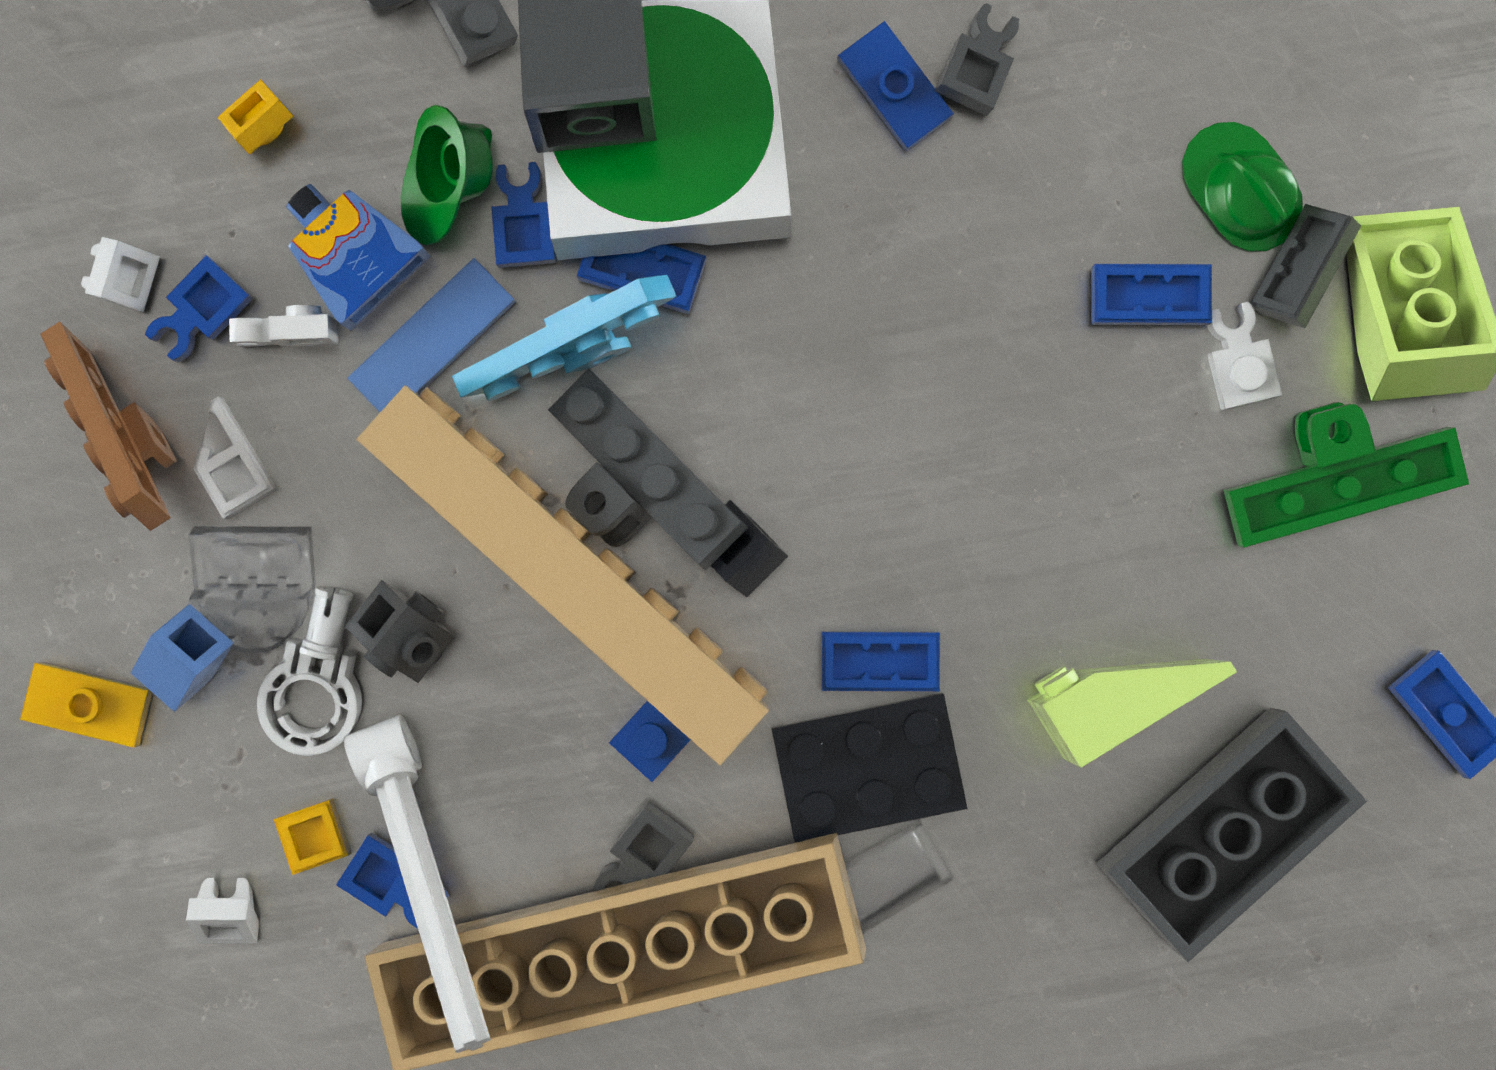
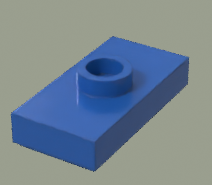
M885 21L838 55L837 61L905 152L952 119L954 115L952 110L940 94L935 92L934 86Z
M670 244L658 245L637 253L582 258L577 278L580 281L615 291L638 278L668 275L677 297L660 306L689 315L707 259L705 255Z
M1094 264L1091 267V325H1209L1212 323V264Z
M821 632V691L940 692V633Z

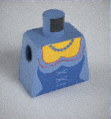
M309 184L296 192L286 205V208L305 228L288 245L291 252L334 318L350 331L431 258L430 254L418 241L350 190L344 192L330 204L312 184Z

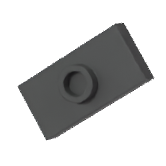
M1305 204L1251 302L1252 307L1261 315L1306 328L1361 225L1353 216Z

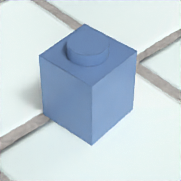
M188 604L150 636L131 674L175 712L213 679L234 642L192 605Z

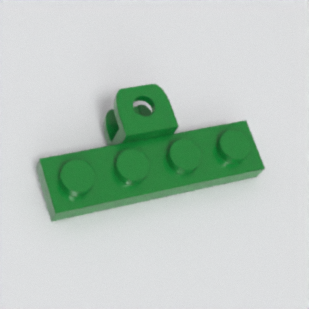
M1333 402L1301 411L1295 418V437L1302 465L1306 467L1224 489V494L1237 544L1245 548L1469 484L1455 427H1444L1375 447L1370 426L1363 410L1356 404L1344 405L1340 402ZM1333 423L1335 431L1333 436L1330 438L1329 428Z

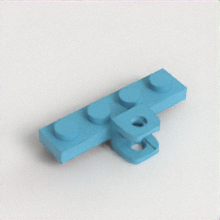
M668 275L638 278L609 294L589 295L543 319L546 327L454 374L452 378L460 397L484 393L487 401H492L518 390L520 386L517 379L528 373H531L532 378H537L561 367H564L566 373L582 371L596 367L632 349L628 337L615 338L612 330L623 324L626 330L635 329L660 317L657 307L677 297Z

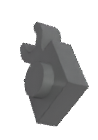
M985 3L971 21L970 32L972 38L962 33L955 41L935 89V92L985 116L994 109L1014 60L1013 57L999 50L1007 46L1019 29V18L1012 16L1002 32L992 30L987 22V17L992 8V5Z
M647 801L610 850L613 855L621 860V863H612L604 867L595 882L594 890L604 889L606 884L613 880L627 884L639 881L643 877L648 879L668 874L692 844L694 835L651 802Z

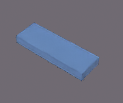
M473 258L347 379L381 412L405 385L420 394L510 309L516 301Z

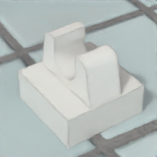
M101 237L100 244H95L91 248L90 254L96 257L90 277L83 276L81 285L86 289L85 294L128 309L144 312L160 256L118 240Z
M206 878L201 885L197 898H189L186 922L198 944L257 943L260 921L254 911L253 892L246 878H237L234 895L230 898H218L219 887L215 879Z

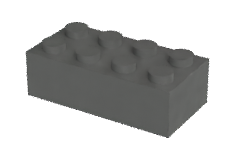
M1269 708L1096 864L1167 944L1184 960L1189 962L1361 808L1367 800L1287 711Z

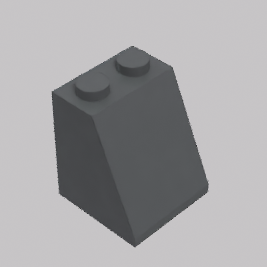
M518 0L523 110L537 153L657 141L642 0Z

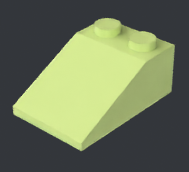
M1460 207L1353 216L1361 225V228L1346 255L1357 353L1371 401L1486 390L1496 373V317Z
M1195 659L1076 670L1074 668L1067 670L1064 666L1036 682L1034 685L1039 693L1027 700L1062 758L1082 768L1237 673L1230 661L1214 659Z

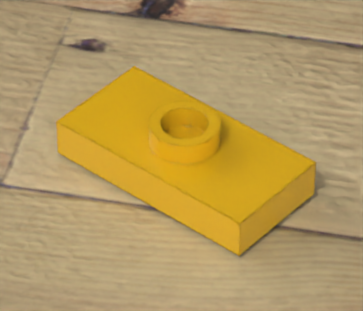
M37 662L33 666L20 720L133 748L139 747L153 693L145 687Z

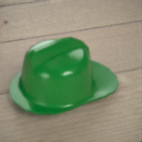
M440 105L426 108L418 119L414 145L403 179L400 196L401 215L406 231L416 241L427 246L440 242L449 233L457 216L460 203L484 193L490 184L493 173L491 129L483 124L458 121L448 108Z
M1237 122L1215 123L1200 130L1189 142L1182 160L1183 179L1193 198L1213 222L1220 234L1232 245L1247 251H1268L1283 244L1303 209L1302 192L1292 171L1269 142L1255 129Z

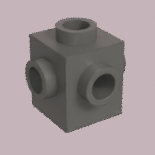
M383 580L379 582L345 625L351 634L368 650L364 657L374 667L391 678L399 671L417 683L420 682L431 666L440 659L443 651L455 637L438 621L444 612L431 600L418 591H415L408 598Z

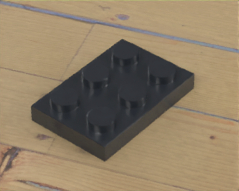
M944 693L771 727L794 843L834 833L842 835L968 809Z

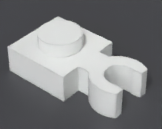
M1244 302L1237 306L1240 323L1236 329H1231L1224 325L1220 309L1212 310V323L1207 325L1211 335L1221 341L1223 350L1211 352L1207 355L1221 411L1282 396L1269 339L1252 342L1250 332L1255 325L1256 316L1249 302Z
M292 305L286 307V316H268L265 319H229L230 343H237L238 347L339 345L338 321L328 314H322L321 306Z

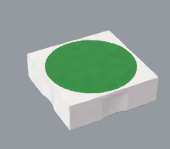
M769 0L642 1L657 141L543 153L550 237L557 260L637 253L651 247L672 243H696L709 246L790 238L791 206Z

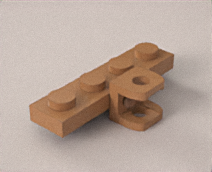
M59 321L40 334L50 354V357L44 360V364L55 382L68 392L70 398L63 402L64 407L74 423L82 431H86L85 436L88 441L83 444V447L95 467L110 482V484L104 487V492L109 502L123 518L132 514L151 531L171 517L144 461L153 457L163 467L168 468L176 463L177 460L162 430L135 402L119 411L91 351Z

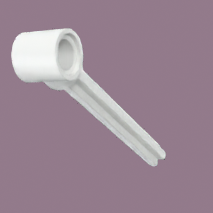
M399 714L345 736L344 746L350 766L360 786L368 794L378 796L455 1052L460 1053L467 1049L473 1051L483 1047L482 1043L490 1041L491 1038L412 785L418 779L417 770L422 768L419 750L406 720Z

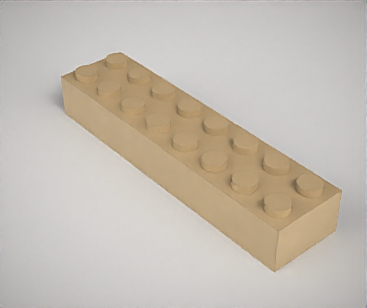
M405 385L356 440L708 756L721 765L769 712L768 705L761 700L768 693L767 689L742 667L733 675L717 660L723 650L698 627L690 635L672 620L679 613V610L657 590L650 588L644 595L629 581L636 572L611 549L605 548L598 554L589 546L585 540L592 533L571 513L561 507L554 514L541 503L548 493L531 477L517 467L510 474L502 468L498 462L505 454L484 435L472 427L464 434L454 425L461 415L438 394L432 392L428 387L419 394Z
M834 833L455 925L491 1038L490 1041L482 1043L483 1047L473 1051L467 1049L460 1053L455 1052L420 934L383 942L364 957L393 1070H412L862 964L864 962L866 946L838 835Z

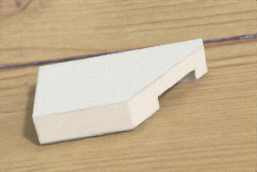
M218 396L210 402L208 410L210 412L202 446L198 448L193 469L222 518L228 520L277 491V488L225 400Z

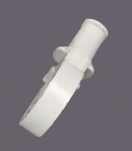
M316 586V595L306 638L303 640V643L302 639L298 638L287 640L283 661L269 672L258 692L257 714L261 727L272 742L293 754L312 756L334 749L344 741L345 736L353 731L361 714L362 694L358 681L353 675L357 653L348 650L342 655L338 677H336L340 656L343 653L342 637L350 601L353 599V593L344 589H340L339 593L334 594L335 587ZM316 658L323 659L321 668L315 667ZM281 674L286 675V680L283 683L279 682ZM299 680H311L321 684L329 693L331 692L335 702V713L330 722L336 725L340 721L344 709L348 710L347 718L341 731L328 739L319 740L318 737L325 735L333 728L331 723H326L323 727L314 729L296 724L288 713L281 715L277 719L274 711L281 710L285 706V693L291 683ZM273 691H277V692H276V695H275V698H274V711H273V707H272V694H273Z

